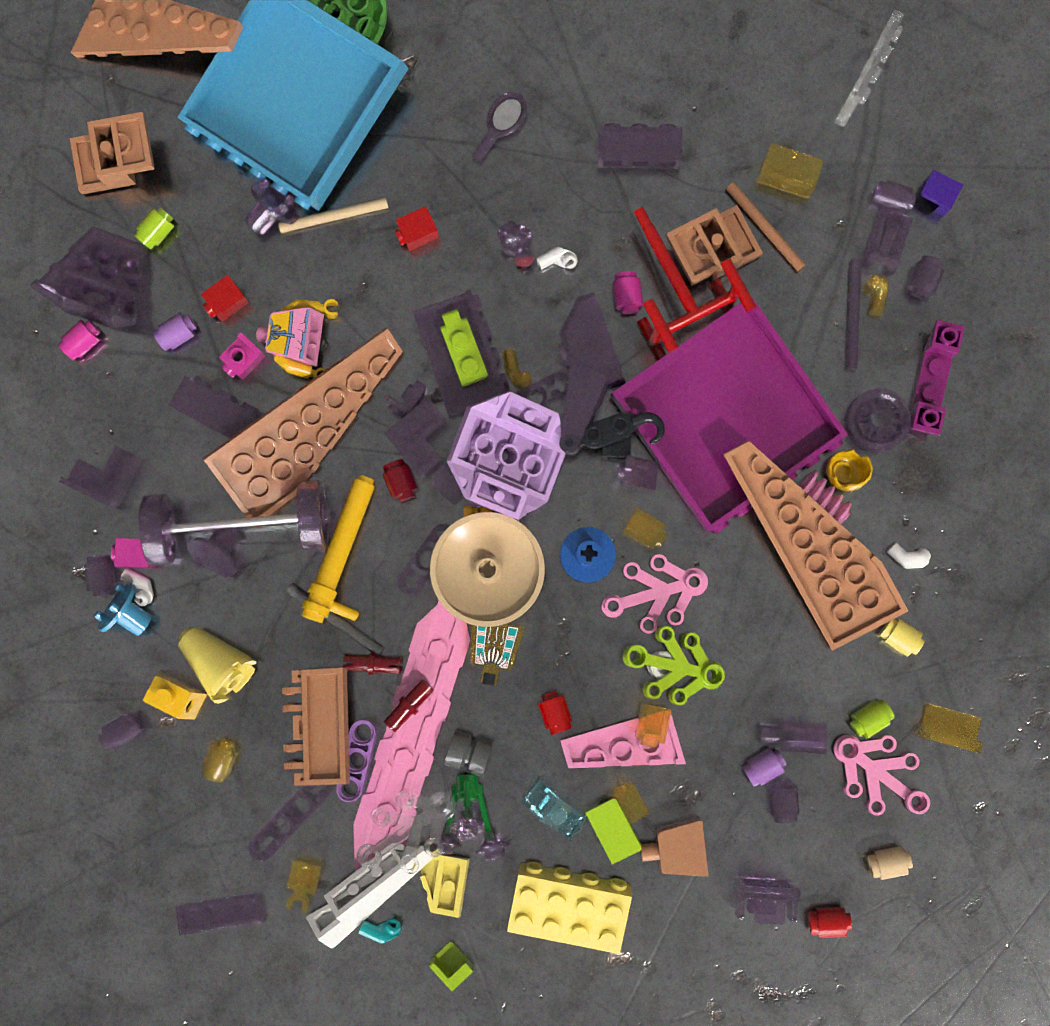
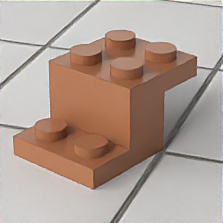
M143 112L87 122L89 135L70 138L78 190L81 194L135 185L134 173L155 169L146 116Z
M738 205L722 213H719L718 209L715 208L666 233L665 236L691 286L708 277H711L713 281L725 275L720 264L731 258L737 269L763 254Z

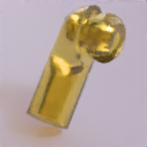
M514 349L503 351L505 371L514 385L522 389L523 386H530L532 384L530 372L524 371L520 373L516 351Z

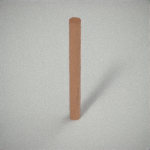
M732 182L726 188V191L795 270L799 272L806 265L804 261L735 182Z

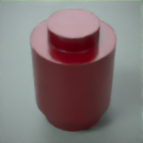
M403 459L395 460L382 467L384 470L382 475L392 500L398 499L399 502H404L415 497L414 492L418 490L409 465L405 464Z

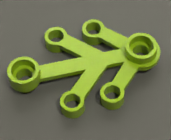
M660 626L655 631V637L657 641L665 644L673 660L648 654L647 650L641 645H629L623 652V661L629 667L641 668L644 665L671 671L656 682H647L643 686L645 697L658 699L663 691L686 675L696 677L685 687L673 688L668 694L669 701L672 704L684 705L690 696L703 687L715 689L723 683L725 673L722 666L718 662L709 661L700 645V638L696 633H684L681 636L680 642L683 648L691 650L698 666L689 664L674 637V630L669 626ZM666 629L668 637L664 640L662 638V631ZM689 636H692L693 638V644L691 646H689L687 643V639ZM632 651L636 653L634 661L630 660V653ZM708 670H711L712 677L708 680L707 672ZM654 685L656 692L654 695H651L649 689ZM677 692H680L681 699L677 702L675 695Z

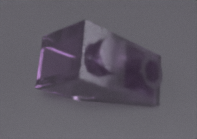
M627 455L623 462H619L617 467L616 482H621L620 489L654 493L656 491L659 462Z

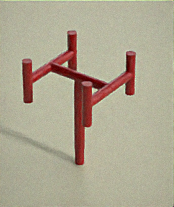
M644 207L634 211L643 229V233L687 312L666 323L653 298L643 303L654 328H652L647 317L638 320L637 324L657 361L667 355L660 343L661 339L668 353L679 348L672 335L673 332L720 308H723L725 313L735 307L734 303L738 298L746 313L757 308L731 258L720 264L732 285L730 290L726 291L720 279L713 281L710 285L717 297L697 307L693 296Z

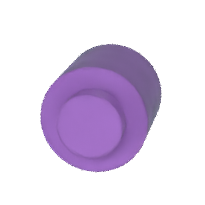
M179 312L158 325V329L153 332V335L163 350L166 351L170 348L173 350L196 336L194 330L197 326L189 314L184 316Z
M769 747L747 760L748 764L742 766L753 786L758 784L762 786L783 774L785 771L782 767L787 764L779 750L773 752Z

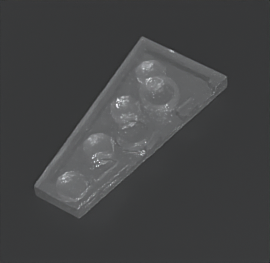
M897 10L893 11L834 123L845 127L857 104L864 105L872 90L867 87L869 82L873 84L876 82L882 71V68L878 66L880 61L885 63L893 49L889 46L890 41L896 43L904 28L899 25L904 16L903 13Z

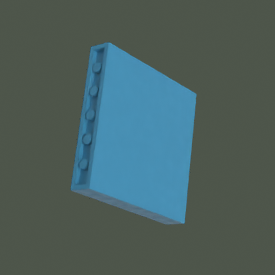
M249 0L237 20L244 27L233 51L217 52L177 118L186 123L184 129L197 138L200 133L206 136L208 139L205 143L218 152L222 148L230 152L227 157L238 165L242 166L244 162L250 165L251 169L249 172L264 181L268 177L273 180L272 187L285 196L288 191L296 196L294 202L307 210L312 206L319 211L409 68L401 59L308 0Z

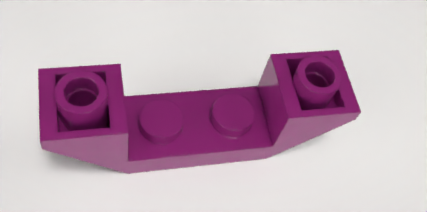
M936 320L922 353L910 405L912 430L940 436L946 408L941 407L952 358L959 354L965 326Z

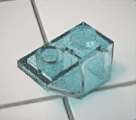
M541 780L535 784L522 801L541 822L570 841L573 840L589 820L582 812Z

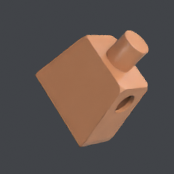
M700 817L655 829L656 843L641 844L642 862L658 860L659 869L663 874L709 876L703 822Z

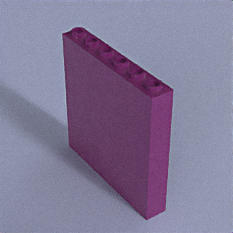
M754 299L753 301L757 306L754 310L746 313L742 304L739 303L682 343L677 350L668 353L610 394L622 413L640 414L651 412L662 418L665 424V432L659 442L653 445L650 444V440L657 434V427L653 423L643 424L635 432L704 531H714L715 534L729 525L727 520L735 514L741 517L752 509L751 503L723 455L724 452L749 440L794 480L798 476L796 471L803 466L808 469L821 460L820 454L826 450L831 453L844 444L841 439L848 435Z

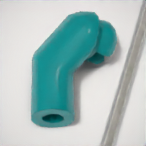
M394 918L378 926L364 920L358 934L382 944L396 938L401 933L402 928L399 920Z

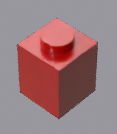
M426 206L396 219L398 229L394 230L400 245L406 244L409 251L439 238L438 230Z
M229 275L201 294L206 301L202 304L211 318L217 316L222 322L249 303Z

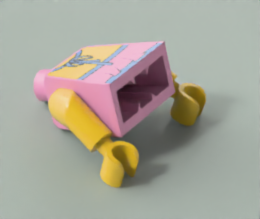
M296 299L284 306L281 311L273 312L270 315L268 327H258L256 338L259 343H266V352L274 355V361L287 373L306 379L309 377L315 378L319 372L326 370L325 368L312 369V366H317L324 315L328 319L338 317L337 312H329L327 310L329 306L337 307L338 302L334 299H328L324 304H320V301Z

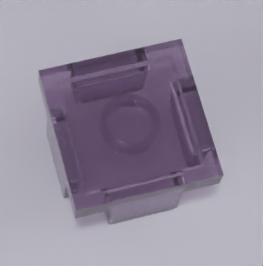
M734 877L735 915L738 919H744L745 899H747V911L755 913L754 920L756 923L784 924L786 902V917L790 922H797L798 901H800L801 889L792 880Z

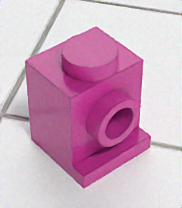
M240 333L237 336L238 338L219 358L224 362L220 367L232 378L237 374L244 380L266 356L247 337ZM241 352L243 358L240 361H235L234 358Z

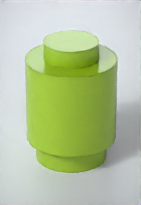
M161 207L158 211L152 208L136 227L137 232L134 236L152 250L155 245L159 246L174 228V225L170 223L174 218Z
M883 699L877 702L873 700L851 715L852 722H850V726L858 737L863 736L868 739L890 725V721L895 717L891 708Z

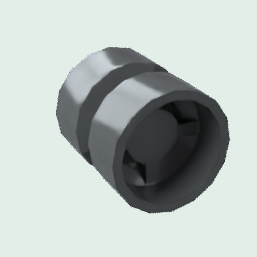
M455 730L444 765L458 770L464 766L467 769V773L483 777L493 741L480 737L472 740L471 734Z

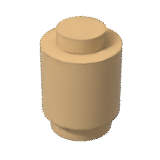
M902 846L874 851L873 855H868V863L873 879L880 877L881 880L908 875V869L913 868L909 851H903Z

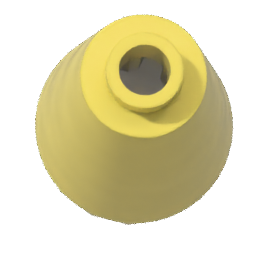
M189 627L179 636V649L214 703L219 704L228 700L229 698L226 694L232 690L235 693L240 691L255 671L252 664H256V661L252 657L200 627Z

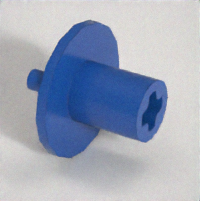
M593 527L578 528L571 532L562 543L560 551L561 564L566 573L577 581L585 583L599 581L607 576L614 567L616 559L615 545L610 537L600 529Z

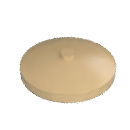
M493 512L471 514L449 526L437 541L430 562L431 583L443 607L459 620L481 627L500 626L512 622L523 615L536 601L541 591L545 574L543 554L533 534L514 518Z

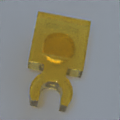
M296 858L293 860L287 889L294 890V894L286 902L287 910L292 908L293 901L295 900L301 901L303 905L301 913L304 914L308 910L309 899L307 894H316L323 865Z

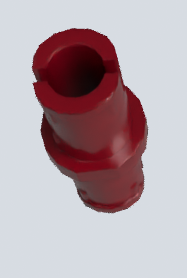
M345 653L343 662H352L343 664V668H347V671L368 672V675H375L376 673L400 675L402 666H393L402 664L401 656L376 655V653H370L369 655Z
M422 679L406 697L402 696L399 699L400 703L383 722L392 731L396 732L412 714L416 715L419 712L418 708L434 691L433 687Z

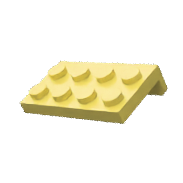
M537 862L521 863L507 932L620 954L632 899V886L618 878L609 880L599 878L592 873L578 874L562 867L555 869L543 867Z

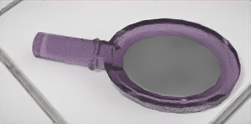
M516 92L505 93L491 105L486 121L489 132L472 154L474 159L481 162L492 145L496 143L498 137L512 134L523 123L527 113V104L521 94Z

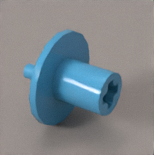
M118 582L114 588L118 593L108 604L105 611L102 613L98 610L94 615V618L99 620L98 630L106 632L115 623H118L136 636H139L150 623L152 615L131 601L136 590L135 584L131 582L123 585Z

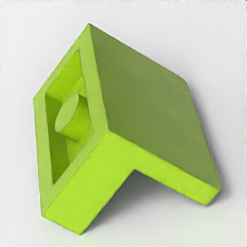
M612 798L602 804L598 802L588 808L585 813L612 864L641 851L642 845L617 798Z

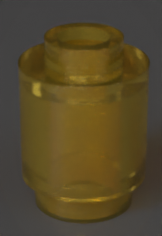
M224 738L211 742L202 764V776L213 782L223 783L224 779L229 776L238 754V750L234 747V742Z

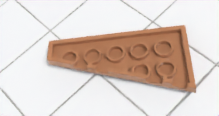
M95 0L71 53L76 58H82L85 55L96 54L98 57H107L108 54L121 53L123 56L159 55L166 51H173L175 54H185V51L199 50L201 53L232 52L244 26L237 20L172 0Z

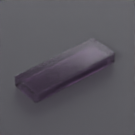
M262 892L182 904L175 907L179 936L264 923L266 921Z

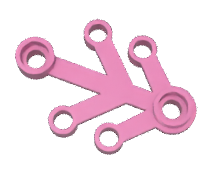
M657 554L650 560L651 568L658 572L664 571L679 580L667 584L641 570L638 564L630 562L624 566V576L627 579H635L652 589L622 598L617 595H609L603 599L601 609L606 616L617 617L625 608L655 600L647 616L641 619L639 624L642 632L650 634L656 630V621L670 595L682 591L674 609L669 610L666 615L669 624L680 625L684 620L683 613L692 596L702 594L707 588L708 579L702 570L689 568L684 571L668 562L664 555ZM655 558L663 559L664 565L662 568L654 566ZM628 566L636 567L637 574L635 576L627 574ZM692 576L697 577L699 580L697 587H692L689 584V579ZM612 600L618 603V609L614 612L608 609V603ZM674 611L680 614V620L676 623L670 619V615ZM647 619L653 622V628L649 631L643 627V623Z
M842 735L835 741L833 750L836 758L844 762L847 781L844 784V792L849 797L857 798L863 792L862 785L858 782L856 763L865 769L869 793L866 807L871 814L879 816L886 809L885 803L881 798L879 781L902 797L909 811L915 814H923L929 809L930 799L926 793L919 790L911 791L886 771L902 768L915 770L920 763L916 754L906 752L901 757L871 760L863 754L877 750L887 753L893 752L897 746L894 737L882 735L876 740L859 741L855 736ZM889 738L892 743L891 747L885 749L883 741ZM849 743L852 746V751L849 754H845L843 746ZM908 756L914 758L912 766H907L905 763ZM851 784H856L858 787L855 794H850L849 792ZM915 796L920 798L918 806H913L911 803L912 798ZM878 801L880 809L874 812L871 806L873 802Z

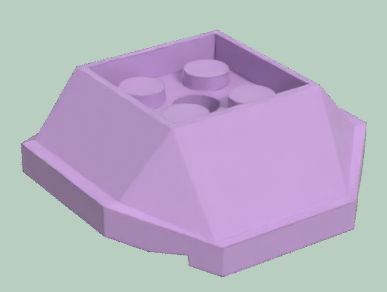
M503 392L468 406L446 460L464 498L517 520L547 503L566 454L560 447V440L564 435L560 427L559 413L512 392ZM506 448L508 450V458L506 461H503L502 453Z

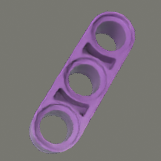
M369 718L356 721L349 731L350 780L357 784L358 792L355 795L347 794L344 790V784H337L336 792L338 797L345 802L357 800L363 794L366 787L378 735L377 724ZM360 724H366L370 727L371 736L369 739H362L358 736L357 728ZM359 752L364 756L365 763L362 767H356L351 763L352 753Z

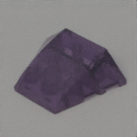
M92 226L68 249L69 253L58 263L54 262L49 267L50 270L40 280L36 279L30 284L31 288L63 311L113 329L136 325L145 246L144 244Z

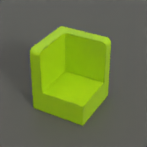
M449 941L429 962V967L451 991L458 987L474 970V964L453 941Z

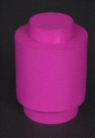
M635 271L619 272L614 275L615 281H613L616 309L622 311V314L637 313L639 311L638 308L643 306L640 278L637 277Z
M80 319L61 337L62 341L58 343V346L70 359L82 358L101 340L98 336L101 331L90 320L84 322Z

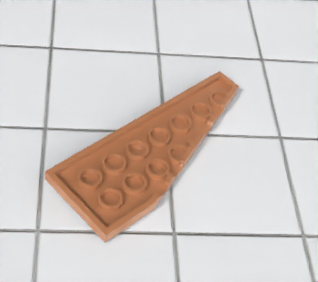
M388 328L379 331L202 458L246 518L271 515L297 496L304 488V483L312 473H315L323 457L329 449L333 448L357 415L358 409L364 401L366 402L369 399L381 378L385 377L403 352Z
M746 440L723 453L832 651L908 612L882 561L751 441Z

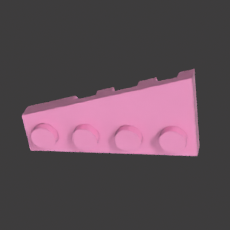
M669 708L560 740L568 768L686 764Z

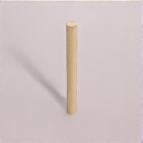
M386 197L279 222L278 224L280 232L285 233L386 209L388 204Z

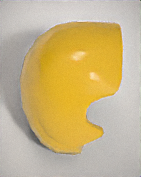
M854 449L836 452L828 460L826 475L830 483L835 488L845 492L860 489L871 479L873 472L870 458L867 455L861 456L857 454Z

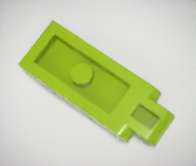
M457 309L441 314L445 325L440 326L462 387L489 378L467 318L461 319Z

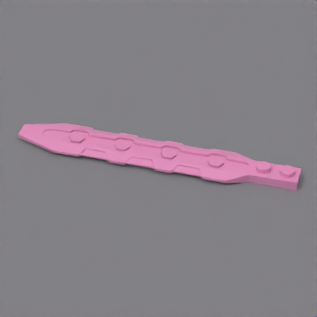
M440 601L416 625L409 647L410 655L400 685L396 688L391 704L393 706L392 711L400 703L399 699L402 696L406 697L422 679L431 685L434 691L418 708L419 712L416 715L412 714L396 732L387 726L384 737L379 742L374 758L376 763L366 794L362 796L353 824L355 872L392 843L406 845L417 814V802L425 777L429 775L434 759L432 754L442 722H445L451 705L449 700L459 668L463 666L471 641L467 623L449 613Z

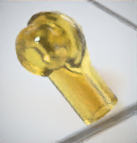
M875 274L869 279L868 286L870 289H874L869 314L872 316L881 317L884 313L889 281L884 275L879 276Z

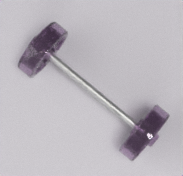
M320 480L299 482L296 496L297 513L183 524L176 523L173 504L168 495H146L142 498L139 508V534L144 557L150 566L173 564L177 555L178 532L298 522L301 544L305 552L326 551L329 544L331 516L323 484Z

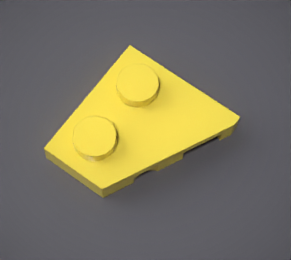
M431 852L434 856L433 859L420 870L422 885L428 895L427 902L430 912L459 918L462 912L470 859Z

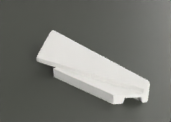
M399 843L389 845L324 895L328 904L306 917L317 939L328 947L334 948L434 857L432 853L424 846L419 848L407 847Z

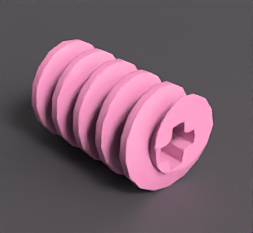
M817 470L810 472L798 485L842 524L852 513V511L849 512L852 503L847 501L841 504L843 494L840 493L832 496L835 487L830 486L824 489L827 479L822 478L816 481L819 472Z

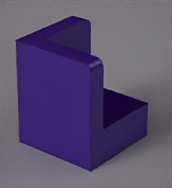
M933 170L925 180L926 184L921 192V196L936 203L937 206L934 212L944 217L951 210L963 184Z

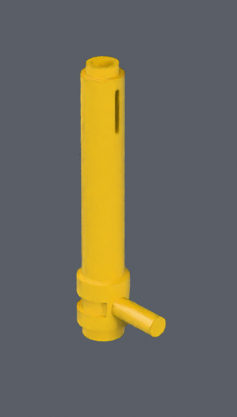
M359 475L352 483L315 581L310 583L307 591L310 593L308 599L304 600L301 606L303 609L301 616L323 623L324 618H328L329 613L333 612L355 621L359 615L358 610L334 601L337 595L335 589L374 491L373 479Z

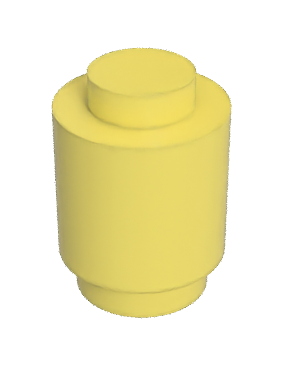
M900 618L887 622L879 635L885 639V643L907 657L911 653L916 655L925 642L921 639L923 635L921 631Z

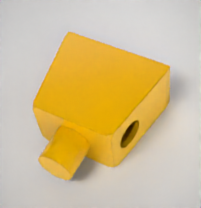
M159 670L143 701L175 718L194 720L208 694ZM191 701L189 708L186 709L188 703Z

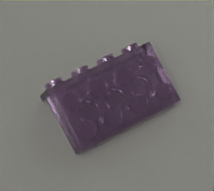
M470 289L465 290V293L413 311L449 417L463 413L468 406L510 389L505 372L499 374L496 365L501 362L496 346L490 348L487 339L492 336L487 320L481 321L478 312L483 310L479 296L478 294L472 295ZM454 309L458 310L461 319L467 318L489 377L465 387L461 385L440 326L445 325L441 314Z

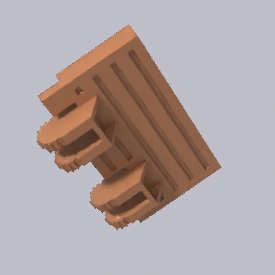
M347 668L292 671V683L301 682L302 687L282 688V694L295 695L302 693V704L283 705V712L302 711V715L293 716V740H303V744L283 746L284 751L287 753L303 751V762L287 761L284 763V769H304V773H294V786L350 784Z

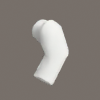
M558 246L535 257L541 270L552 264L572 269L578 262L574 252Z
M897 542L892 544L886 551L906 569L923 568L928 565L931 558L930 552L925 548L907 552Z
M126 568L121 575V580L126 583L132 582L135 584V603L138 606H146L151 603L154 593L150 579Z

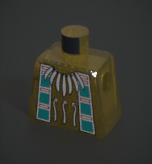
M509 624L493 627L471 625V665L482 667L481 684L497 686L499 669L511 671L525 627Z

